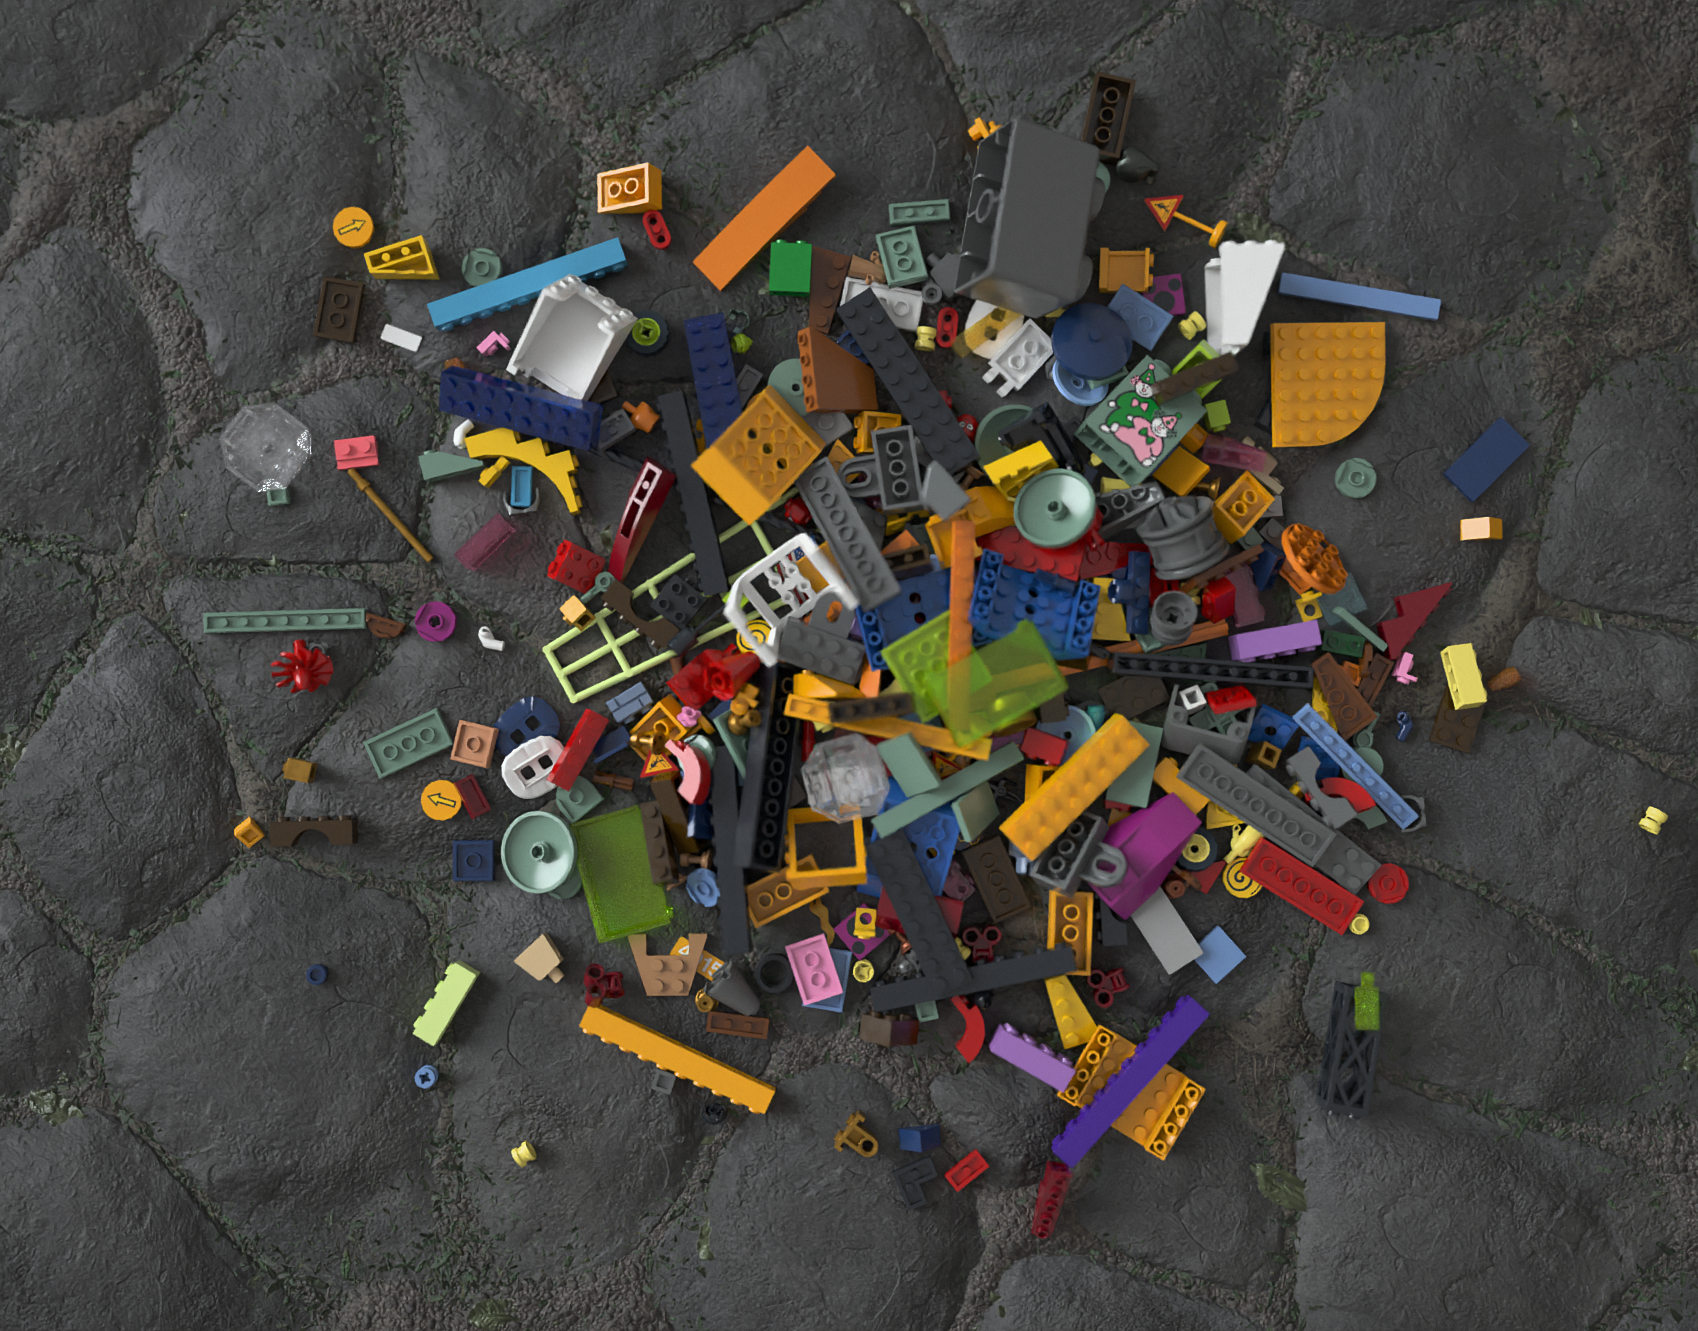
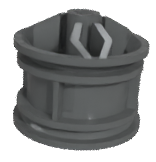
M1180 496L1178 498L1171 497L1165 499L1159 504L1160 508L1158 506L1155 507L1137 526L1139 536L1142 537L1144 543L1150 549L1153 557L1154 573L1159 579L1192 578L1206 571V568L1210 569L1229 551L1228 541L1224 539L1222 532L1217 530L1213 520V504L1208 497Z

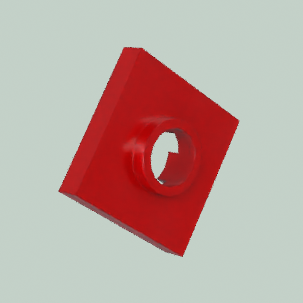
M1244 685L1204 693L1206 702L1215 714L1257 706L1256 699Z

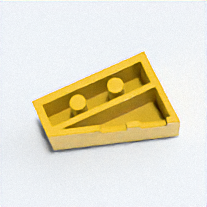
M422 235L364 253L369 272L376 279H439L428 242Z
M1038 441L984 466V469L1007 500L1008 496L1016 497L1021 488L1032 477L1041 472L1056 469L1059 466L1042 441Z
M1090 578V583L1101 586L1091 639L1131 641L1129 634H1126V621L1121 604L1112 603L1107 595L1109 583L1114 579Z

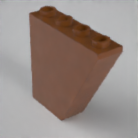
M807 327L798 331L806 413L858 414L862 411L873 412L878 410L874 370L815 328Z

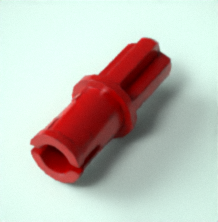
M813 721L803 722L802 740H800L802 743L801 761H814V743L816 741H814L815 725Z

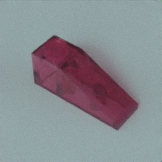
M1207 434L1202 462L1263 472L1267 452L1228 437Z

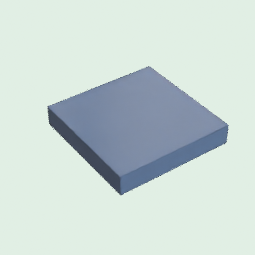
M1217 925L1198 943L1203 954L1194 960L1213 982L1217 984L1246 956Z

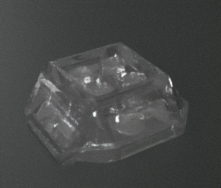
M276 403L243 406L219 437L225 468L259 493L287 488L311 456L310 428ZM272 444V451L266 453V447Z
M858 733L818 743L801 769L812 810L825 815L837 823L879 813L890 791L879 748ZM847 773L852 775V783L847 780Z

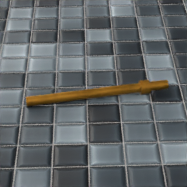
M351 468L347 473L357 483L356 486L359 490L368 495L427 563L431 562L434 557L371 488L370 482L366 478L363 479L354 468Z

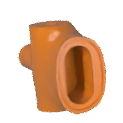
M627 401L622 405L623 409L632 414L630 420L634 427L648 434L660 418L643 401L637 408Z

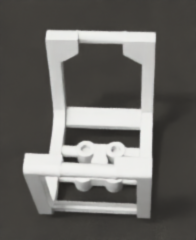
M800 534L765 557L736 580L724 613L769 667L777 662L781 634L785 629L789 616L799 619L812 610L819 597L827 592L836 591L850 610L859 604V600L806 534ZM797 547L803 550L829 583L828 586L818 593H815L811 588L810 580L800 573L797 563L790 561L786 556ZM779 560L784 565L785 572L788 575L783 582L781 575L776 572L774 573L770 569ZM762 572L769 579L770 587L776 589L781 595L782 602L789 604L793 609L782 619L778 618L750 583L752 579ZM796 584L801 592H805L809 597L801 605L794 599L792 589ZM743 593L772 628L768 642L764 641L762 645L745 626L747 618L740 607Z

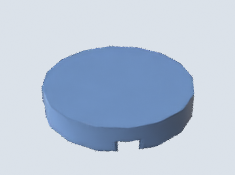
M698 868L687 876L686 889L689 896L696 903H702L705 907H713L717 904V897L720 896L719 888H716V874L708 869Z

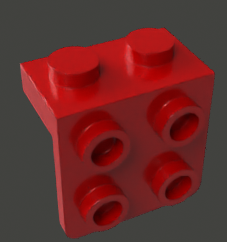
M564 540L557 548L555 560L548 567L547 576L586 594L594 587L595 579L601 573L605 559L572 542Z

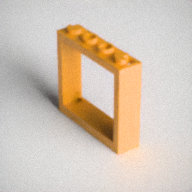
M860 804L788 809L786 824L788 834L785 835V847H789V851L785 852L786 864H790V869H786L787 881L791 880L792 889L867 884ZM853 819L857 868L797 872L795 824Z

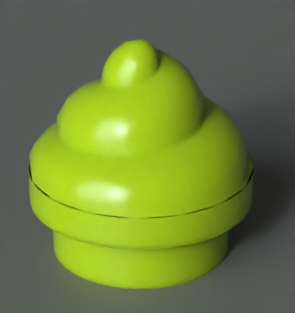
M741 333L731 338V346L734 353L744 354L753 343L749 337Z

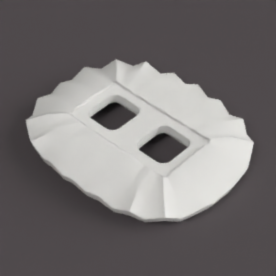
M976 300L968 315L964 337L966 345L974 353L992 359L1023 326L1024 315ZM993 309H998L1005 313L1002 322L991 319L990 316ZM986 328L998 331L995 341L984 337Z
M539 736L521 744L505 757L501 766L502 777L513 794L523 799H533L557 787L546 779L564 749L560 741L551 736ZM544 755H548L553 762V765L547 769H543L538 762V759ZM530 765L536 775L526 780L520 771Z

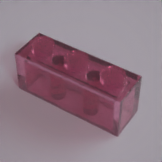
M497 513L454 556L468 570L473 572L516 529L503 515Z
M1247 562L1242 564L1243 567L1236 572L1231 573L1229 571L1226 573L1228 580L1236 587L1233 614L1236 628L1264 621L1263 616H1265L1264 607L1258 601V587L1253 584L1252 577H1254L1252 567L1248 566Z

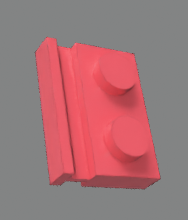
M376 436L334 440L338 470L379 466Z

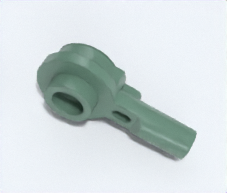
M608 572L598 574L595 579V586L580 598L585 605L600 591L606 592L615 581L614 576Z
M1374 711L1377 718L1366 725L1363 730H1359L1353 735L1352 741L1355 747H1371L1373 743L1372 730L1380 716L1379 713Z

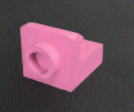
M494 331L477 347L485 357L493 355L498 350L499 344L507 351L511 348L507 345L510 341L502 333L497 335Z
M1403 652L1396 661L1391 675L1396 677L1398 682L1409 685V682H1417L1418 679L1407 674L1413 666V655Z

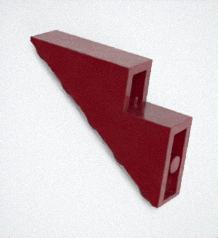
M1452 582L1393 598L1398 617L1375 623L1379 638L1388 644V647L1383 651L1385 658L1397 661L1403 654L1401 650L1405 645H1409L1414 640L1415 635L1413 634L1416 630L1421 629L1427 623L1426 617L1430 613H1434L1440 605L1438 603L1440 599L1450 593Z
M1047 1160L1044 1180H1040L1031 1234L1036 1235L1040 1239L1051 1238L1072 1178V1172L1065 1163Z

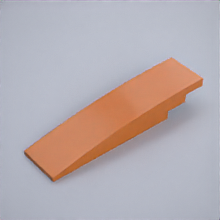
M807 146L718 234L693 261L694 265L722 291L771 242L779 237L807 210V206L821 194V191L836 177V174Z

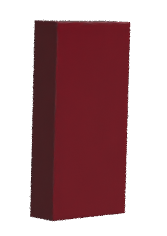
M473 774L454 783L472 820L492 810Z

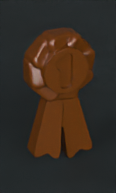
M1175 864L1171 869L1187 881L1184 885L1185 888H1188L1189 885L1198 891L1202 888L1200 881L1192 874L1184 870L1181 871Z

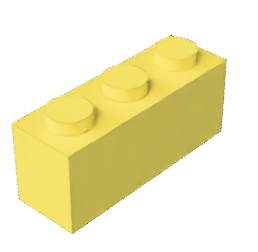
M1472 644L1448 646L1441 651L1440 654L1455 710L1475 708L1487 702V692L1482 685V674L1480 669H1478L1476 652L1472 648Z

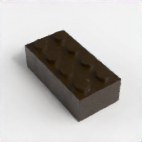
M1096 71L1080 141L1099 148L1100 163L1116 166L1120 156L1136 80Z

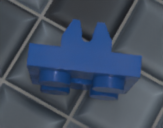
M1262 703L1259 709H1255L1247 740L1253 743L1266 741L1283 750L1299 724L1292 717ZM1272 726L1276 728L1277 732L1274 735H1267L1264 730L1266 727Z

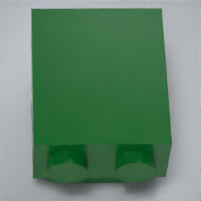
M776 240V242H771L770 295L810 297L812 244H808L807 241L788 243L786 240Z

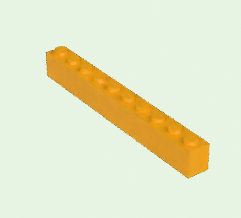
M603 1005L597 1008L588 1006L579 1025L586 1034H596L601 1037L602 1041L608 1044L613 1042L619 1045V1048L624 1052L630 1053L632 1051L638 1054V1058L647 1062L651 1060L657 1063L656 1066L660 1069L674 1071L675 1075L679 1078L686 1079L687 1077L693 1080V1083L698 1087L704 1088L706 1086L712 1089L711 1092L717 1096L722 1097L725 1095L731 1098L730 1101L734 1104L748 1106V1109L753 1113L760 1114L761 1112L765 1114L775 1093L776 1087Z

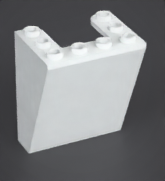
M1275 240L1266 241L1265 244H1257L1256 241H1247L1244 244H1236L1233 241L1224 242L1219 247L1221 258L1211 259L1204 266L1207 343L1219 355L1232 351L1235 357L1248 344L1282 255L1284 243H1278Z
M569 274L543 289L506 370L515 375L520 369L526 372L525 377L534 376L563 395L562 401L566 402L569 400L570 402L566 409L575 414L585 406L638 318L633 316L630 310L618 306L613 299L598 293L596 288L581 282L579 277Z

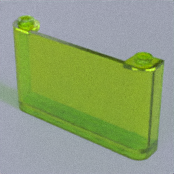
M1028 619L1017 623L1018 628L1015 631L947 669L939 672L933 670L924 675L926 679L922 680V683L959 748L973 742L1069 687L1033 620L1028 621Z
M639 805L568 824L576 838L578 850L576 863L599 944L671 923L674 913L672 907L667 905L663 887L652 883Z

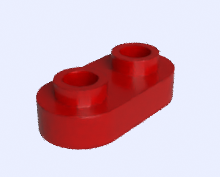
M656 210L647 211L643 216V224L652 245L658 250H665L671 244V236L660 212ZM655 219L657 220V223L655 225H651L650 221ZM663 237L665 238V241L663 243H659L658 239Z
M951 307L943 308L939 312L937 320L936 343L944 349L952 347L956 341L958 313ZM945 316H950V317H951V321H950V322H946V321L944 320V317H945ZM948 336L949 341L944 342L942 337Z

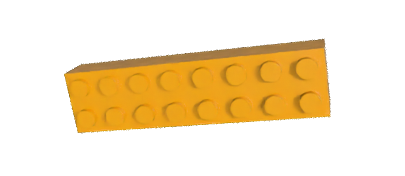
M1115 713L999 829L1028 859L1033 861L1149 744L1124 716Z

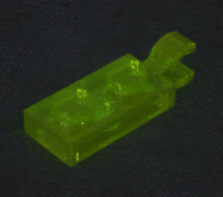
M1361 972L1362 986H1355L1356 1029L1379 1030V988L1373 986V973Z

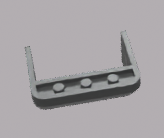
M933 461L928 465L921 492L922 500L920 502L929 512L930 516L938 514L945 522L970 503L971 499L937 461Z
M1175 684L1163 725L1160 741L1162 747L1190 756L1197 745L1201 743L1231 764L1236 765L1242 757L1256 706L1249 707L1245 723L1235 722L1231 724L1227 735L1186 725L1188 720L1187 711L1183 707L1174 705L1179 685Z

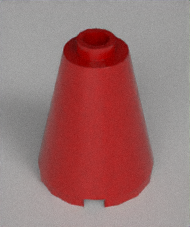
M747 651L710 662L704 668L705 682L707 686H712L714 690L711 692L716 697L725 701L729 700L738 693L760 668V658L752 651Z

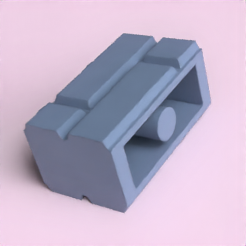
M639 682L606 702L619 724L624 722L625 725L635 720L634 715L637 713L645 714L653 708L652 704L655 703L643 682Z

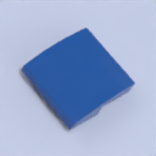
M1301 736L1298 753L1309 746L1321 763L1317 768L1315 780L1338 778L1340 765L1312 737Z

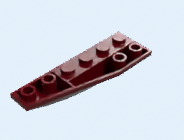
M649 456L646 457L629 492L611 553L608 573L612 574L620 582H624L677 476Z

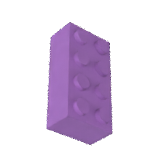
M1317 620L1227 637L1232 661L1238 660V662L1256 661L1255 656H1258L1259 660L1276 657L1275 653L1277 652L1278 656L1296 653L1295 649H1298V652L1315 650V645L1322 644Z
M1007 1022L1005 1025L999 1023L988 1042L991 1052L1064 1092L1076 1071L1072 1066L1070 1058L1062 1053L1054 1054L1055 1052L1052 1051V1048L1044 1043L1038 1045L1032 1036L1023 1033V1035L1019 1034L1016 1030L1017 1028Z

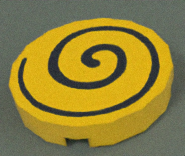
M754 620L745 625L761 645L764 641L768 642L772 628L766 621ZM738 631L736 639L741 653L752 651L757 654Z
M1247 857L1235 858L1230 864L1225 866L1222 872V881L1225 888L1230 894L1239 898L1254 896L1262 887V885L1239 871Z

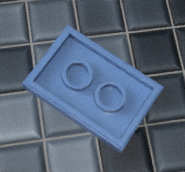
M1125 284L1121 285L1108 305V308L1115 311L1125 321L1132 339L1150 351L1174 317Z
M830 947L829 950L843 993L805 1006L842 1013L852 951Z

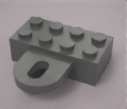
M912 425L871 431L874 455L848 459L838 470L837 476L850 498L864 499L881 496L884 516L925 510L920 502L922 500V487ZM865 473L867 475L865 482L848 484L846 482L848 475Z
M836 591L823 594L816 601L809 622L791 616L788 617L779 643L777 659L853 685L866 649L864 641L848 636L854 620L855 609L852 608L850 610ZM838 601L842 604V609L838 620L831 622L827 619V613L831 603Z
M1083 811L1042 851L1030 876L1038 885L1072 899L1082 880L1100 888H1111L1118 885L1127 874L1128 864L1126 858L1118 849L1102 843L1109 829L1104 819ZM1105 861L1116 865L1117 868L1114 873L1109 874L1099 870L1098 865Z

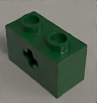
M1329 630L1319 631L1322 644L1316 645L1315 651L1329 652L1330 654L1350 658L1362 657L1365 637Z

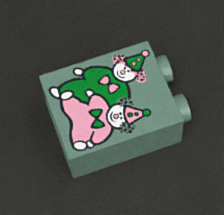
M1148 355L1074 433L1080 441L1130 487L1138 485L1207 412L1201 405L1202 399L1196 391L1158 406L1150 387L1157 381L1172 376V371L1163 361H1153Z

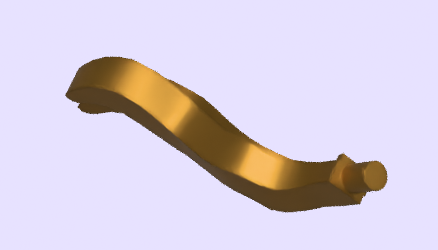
M818 897L816 898L815 905L813 900L810 901L809 908L812 913L820 917L821 928L827 933V944L830 948L835 932L829 924L828 910L822 905L821 898Z

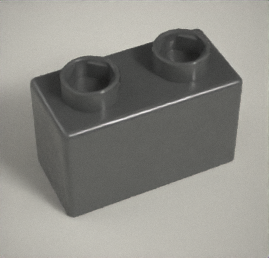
M1018 117L1012 118L981 140L978 146L955 281V293L1037 319L1070 303L1077 302L1082 298L1090 284L1093 268L1091 258L1084 255L1088 225L1098 215L1105 196L1104 182L1101 178L1096 177L1100 156L1098 147Z

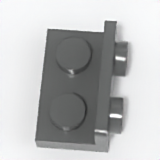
M624 409L612 412L608 418L603 421H597L592 425V428L588 429L601 451L636 431Z

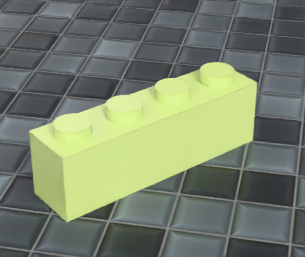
M460 960L455 962V964L451 963L445 972L447 974L444 982L442 980L435 988L437 994L434 999L430 998L424 1007L426 1010L423 1017L419 1016L414 1023L416 1029L413 1034L432 1046H435L440 1041L480 974L479 971Z

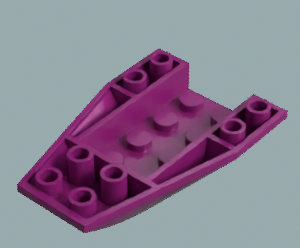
M1172 792L1149 804L1146 809L1142 808L1110 825L1102 843L1118 849L1124 855L1128 864L1127 874L1118 885L1111 888H1100L1093 884H1088L1111 909L1126 920L1156 893L1202 822ZM1105 861L1098 865L1099 870L1109 874L1114 873L1117 868L1116 865Z

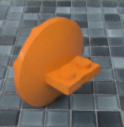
M1300 523L1291 524L1282 533V545L1287 557L1279 574L1289 582L1299 595L1311 587L1325 594H1336L1343 589L1348 574L1338 557V549L1325 540L1320 530L1315 531ZM1324 541L1328 547L1324 549L1320 542Z

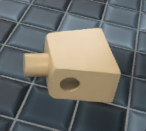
M547 932L542 934L514 960L516 964L538 981H541L548 975L556 984L564 976L557 967L564 959Z

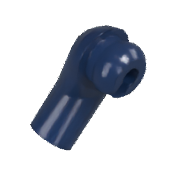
M1401 711L1397 714L1400 730L1395 738L1405 742L1413 729V723L1410 715L1407 712Z

